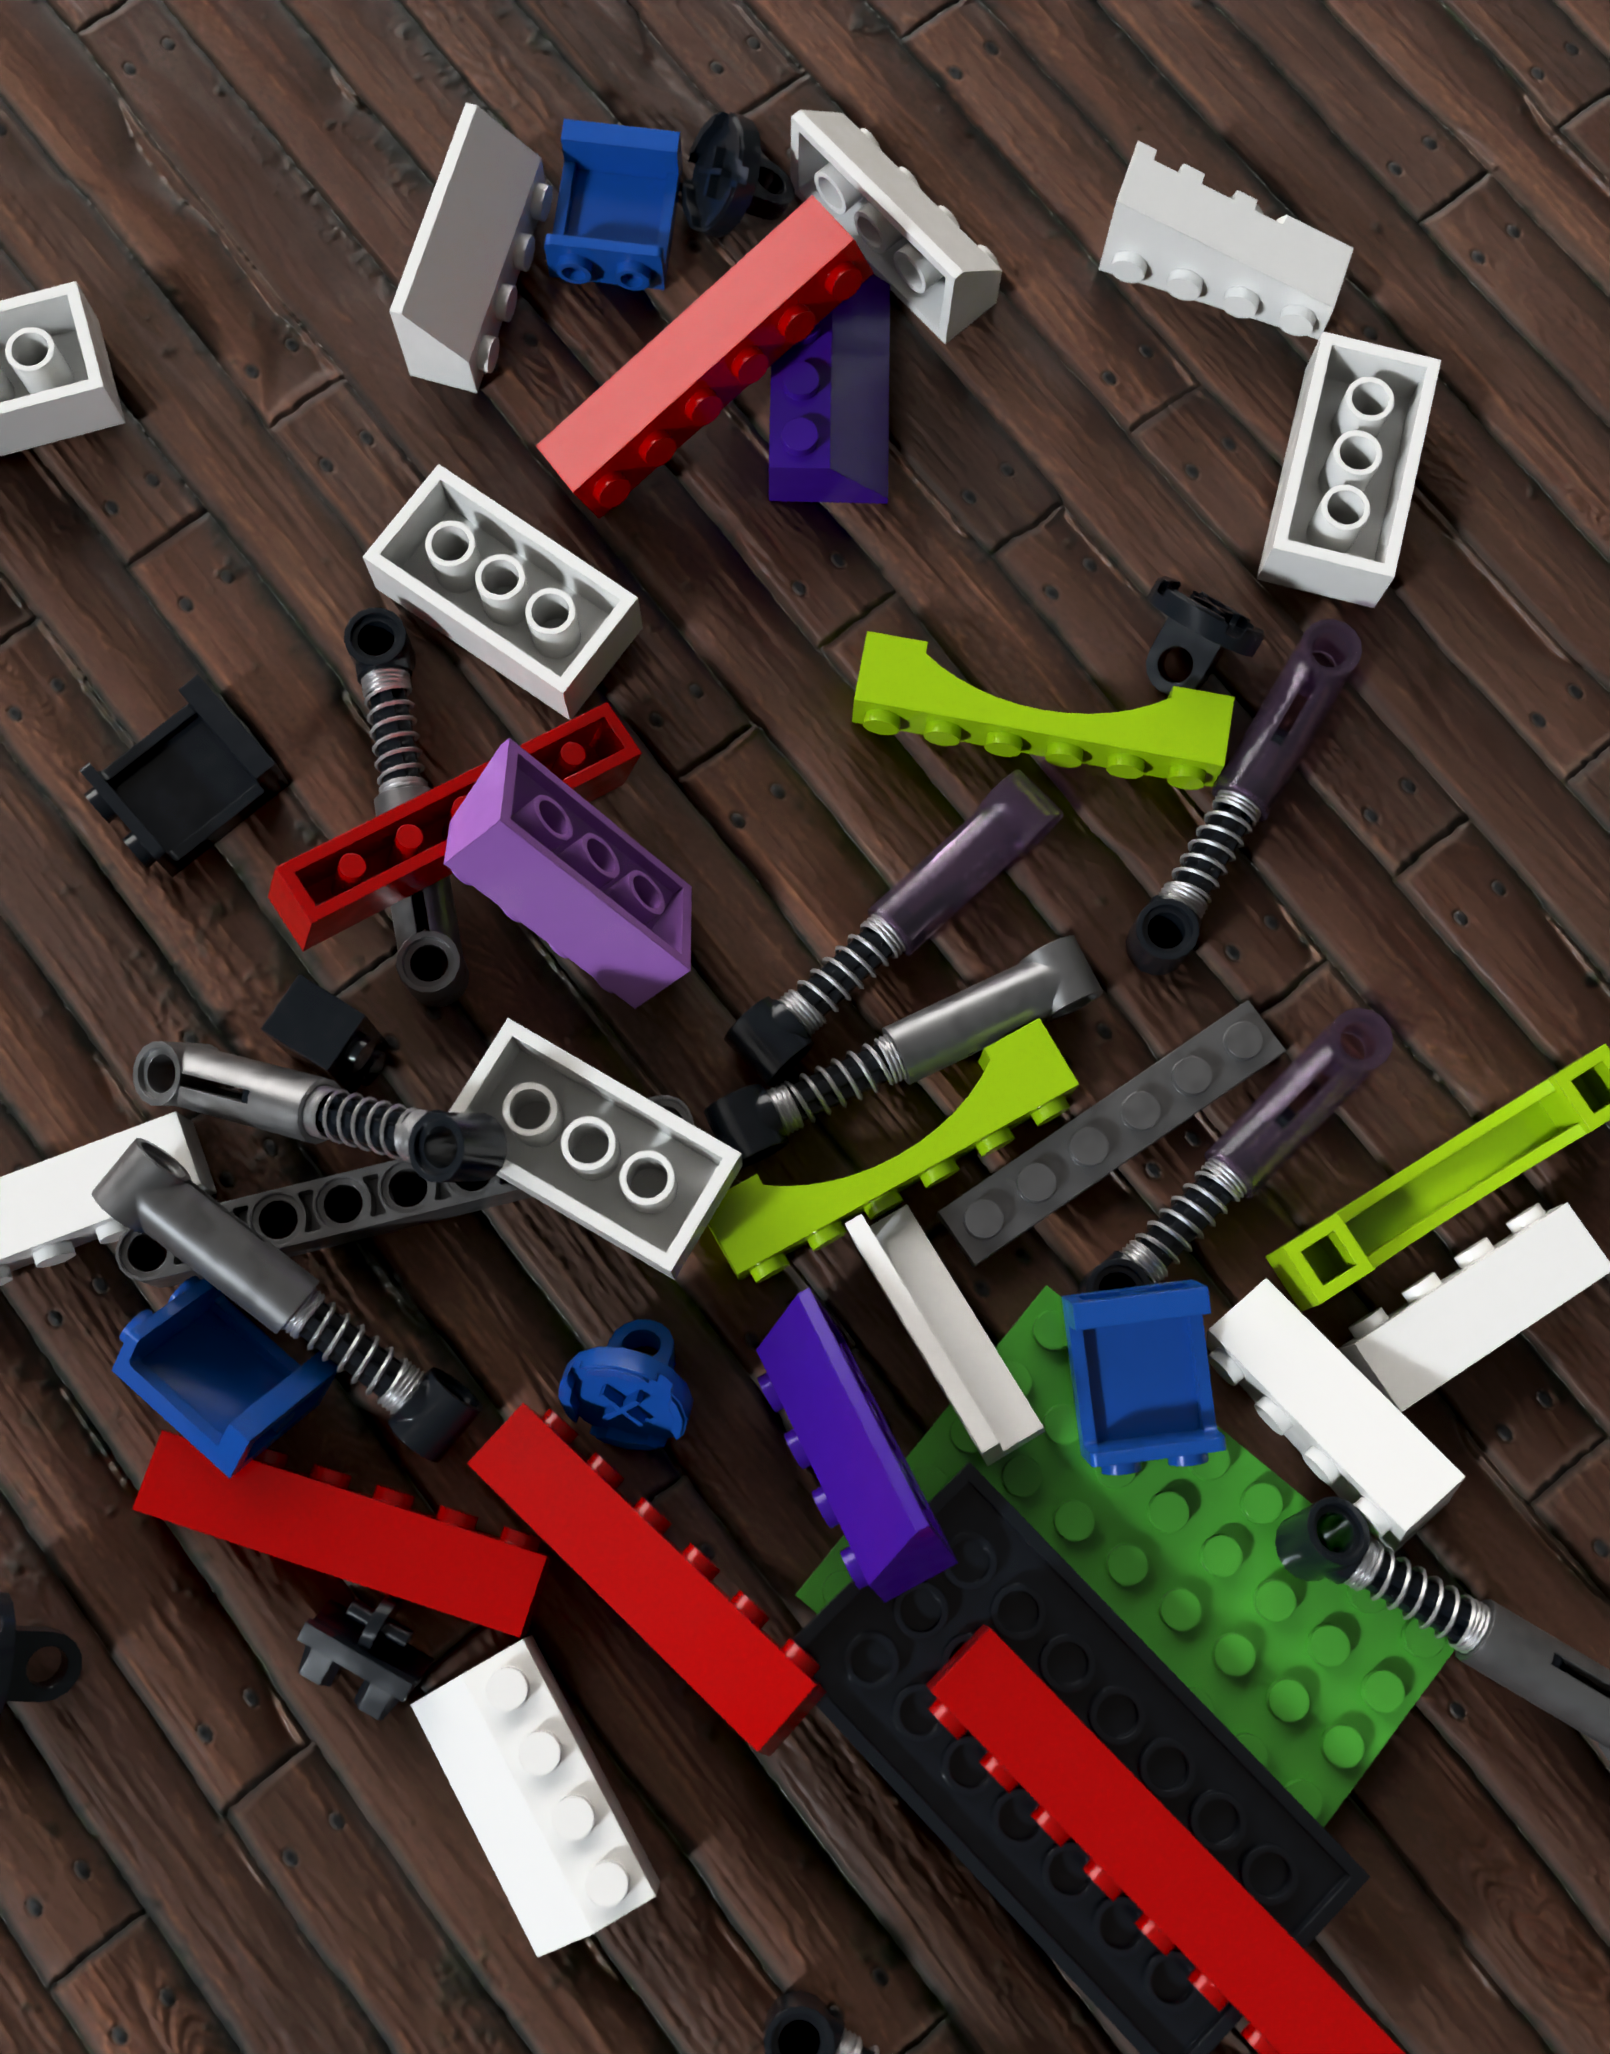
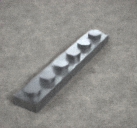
M1247 1000L938 1211L936 1216L974 1268L1280 1057L1286 1050L1250 1001Z

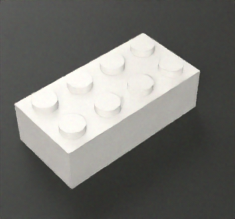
M77 281L0 301V456L125 423L99 320Z
M1322 332L1304 372L1257 580L1375 608L1395 577L1440 369V359Z
M440 464L435 467L363 555L364 562L376 589L568 720L575 716L643 628L637 596Z
M507 1018L449 1111L455 1113H486L496 1118L501 1124L507 1138V1156L503 1167L496 1174L497 1176L673 1280L676 1279L743 1166L742 1153Z

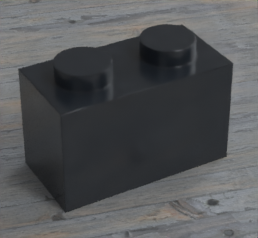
M300 974L261 1028L291 1058L318 1075L336 1081L340 1088L347 1090L349 1094L356 1093L361 1084L365 1087L369 1086L380 1074L387 1060V1054L384 1053V1050L389 1043L366 1015Z

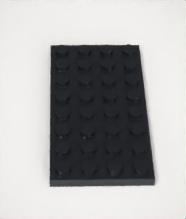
M967 1462L928 1502L958 1563L886 1603L869 1585L859 1589L853 1579H851L793 1638L821 1666L813 1678L827 1692L818 1701L816 1706L1140 2054H1210L1243 2018V2015L1230 2001L1219 2012L1187 1979L1196 1966L1176 1946L1166 1957L1135 1925L1134 1922L1141 1916L1143 1911L1123 1891L1113 1902L1083 1871V1866L1091 1857L1072 1837L1060 1847L1030 1815L1039 1803L1020 1784L1009 1794L980 1764L979 1760L988 1750L969 1731L957 1740L929 1711L928 1708L937 1700V1697L926 1686L931 1678L983 1624L990 1627L1304 1950L1367 1882L1370 1876L970 1462Z

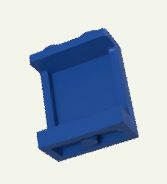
M564 119L561 134L564 157L553 232L546 235L544 244L549 276L561 278L573 284H585L590 281L616 284L633 291H641L647 288L665 290L683 170L680 132Z
M192 1276L175 1290L164 1307L155 1313L150 1309L143 1310L126 1325L119 1336L123 1345L112 1368V1371L230 1479L320 1405L337 1374L338 1366L331 1359L322 1361L324 1353L321 1351L300 1366L225 1298L224 1293L203 1278L201 1280L197 1276Z
M1190 1279L1061 1296L1081 1456L1091 1467H1101V1473L1105 1475H1126L1141 1471L1142 1461L1167 1458L1168 1464L1171 1466H1195L1208 1462V1453L1227 1450L1225 1435L1218 1431L1216 1425L1203 1315L1211 1314L1208 1286Z

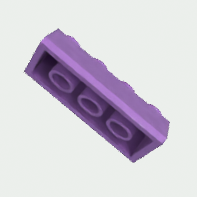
M511 738L503 742L450 820L444 865L450 868L462 883L475 887L499 905L511 920L524 924L545 940L556 954L570 959L594 977L601 988L609 993H615L636 1009L691 971L692 886Z

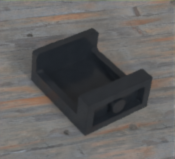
M198 674L178 689L188 703L104 770L97 771L89 762L79 769L93 786L84 793L88 801L108 823H111L119 816L131 830L122 840L147 869L157 861L172 877L186 868L290 785L277 764Z

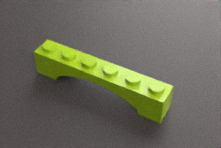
M867 631L854 697L852 722L863 724V727L870 732L880 735H895L899 731L923 735L927 741L941 746H955L960 742L984 746L985 750L989 753L1002 757H1015L1021 753L1045 757L1048 763L1063 768H1075L1082 764L1106 768V771L1115 777L1136 779L1143 775L1167 779L1171 786L1186 790H1197L1204 786L1212 787L1225 766L1234 696L1173 686L1167 699L1132 710L1094 714L1042 710L998 698L957 678L926 654L927 641Z
M1041 1019L1034 1020L984 1048L978 1060L984 1073L968 1097L937 1129L901 1154L873 1168L828 1182L796 1186L763 1185L758 1174H755L730 1188L708 1223V1227L738 1281L752 1275L754 1281L760 1283L774 1276L790 1265L786 1257L787 1254L809 1243L813 1252L833 1243L847 1233L843 1226V1223L864 1211L870 1220L875 1219L901 1204L904 1200L899 1192L921 1180L926 1189L930 1188L960 1170L955 1162L959 1158L976 1149L981 1157L988 1156L1015 1139L1011 1129L1033 1118L1037 1127L1070 1109L1066 1099L1073 1094L1079 1083Z
M1605 1043L1575 1060L1266 1255L1265 1258L1300 1311L1302 1312L1322 1304L1374 1271L1379 1265L1456 1214L1567 1145L1610 1120L1609 1047Z

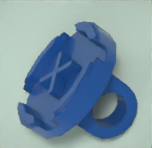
M637 1319L619 1327L609 1339L607 1347L598 1346L579 1352L567 1363L560 1381L558 1394L565 1413L573 1422L577 1423L580 1416L585 1422L592 1425L589 1433L598 1440L632 1450H653L665 1447L667 1439L675 1437L677 1441L685 1433L694 1401L687 1383L674 1371L676 1354L674 1339L670 1330L662 1323L646 1319ZM640 1346H650L657 1349L658 1352L652 1357L632 1349Z

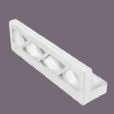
M906 1204L871 1226L868 1225L862 1214L846 1222L845 1226L855 1246L986 1465L993 1464L1044 1433V1426L908 1205Z

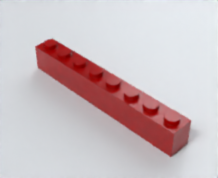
M983 1624L926 1684L928 1689L937 1697V1700L928 1708L929 1711L957 1740L969 1731L988 1750L979 1760L980 1764L1009 1794L1020 1784L1039 1803L1030 1815L1060 1847L1072 1837L1091 1857L1083 1866V1871L1113 1902L1123 1891L1143 1911L1141 1916L1134 1922L1135 1925L1166 1957L1176 1946L1196 1966L1187 1979L1219 2012L1229 2001L1249 2021L1240 2034L1259 2054H1405L990 1627Z

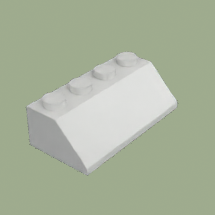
M467 102L462 111L389 312L411 376L477 393L484 372L492 373L497 363L499 354V339L497 336L502 321L510 322L513 317L517 303V287L515 284L520 270L528 271L531 266L535 250L533 233L538 220L544 222L549 215L553 191L552 186L546 184L542 158L478 105Z
M800 109L791 116L790 179L795 188V195L802 202H805L813 195L854 238L874 274L889 283L890 290L944 344H947L996 304L1002 269L999 267L996 257L987 247L976 245L960 229L951 211L944 206H937L920 189L916 178L908 169L902 166L897 167L881 151L877 140L867 129H859L844 113Z
M533 1635L518 1641L410 1704L537 1957L598 1932L656 1897L660 1880Z

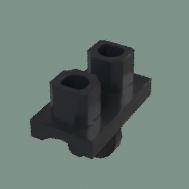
M389 1594L381 1601L377 1609L358 1598L352 1601L349 1608L330 1599L314 1619L309 1618L305 1622L297 1638L298 1641L306 1645L298 1669L299 1674L319 1686L330 1687L339 1678L343 1668L353 1672L364 1679L353 1701L357 1704L358 1709L377 1720H383L399 1701H405L427 1675L434 1658L408 1644L414 1631L394 1620L402 1601Z

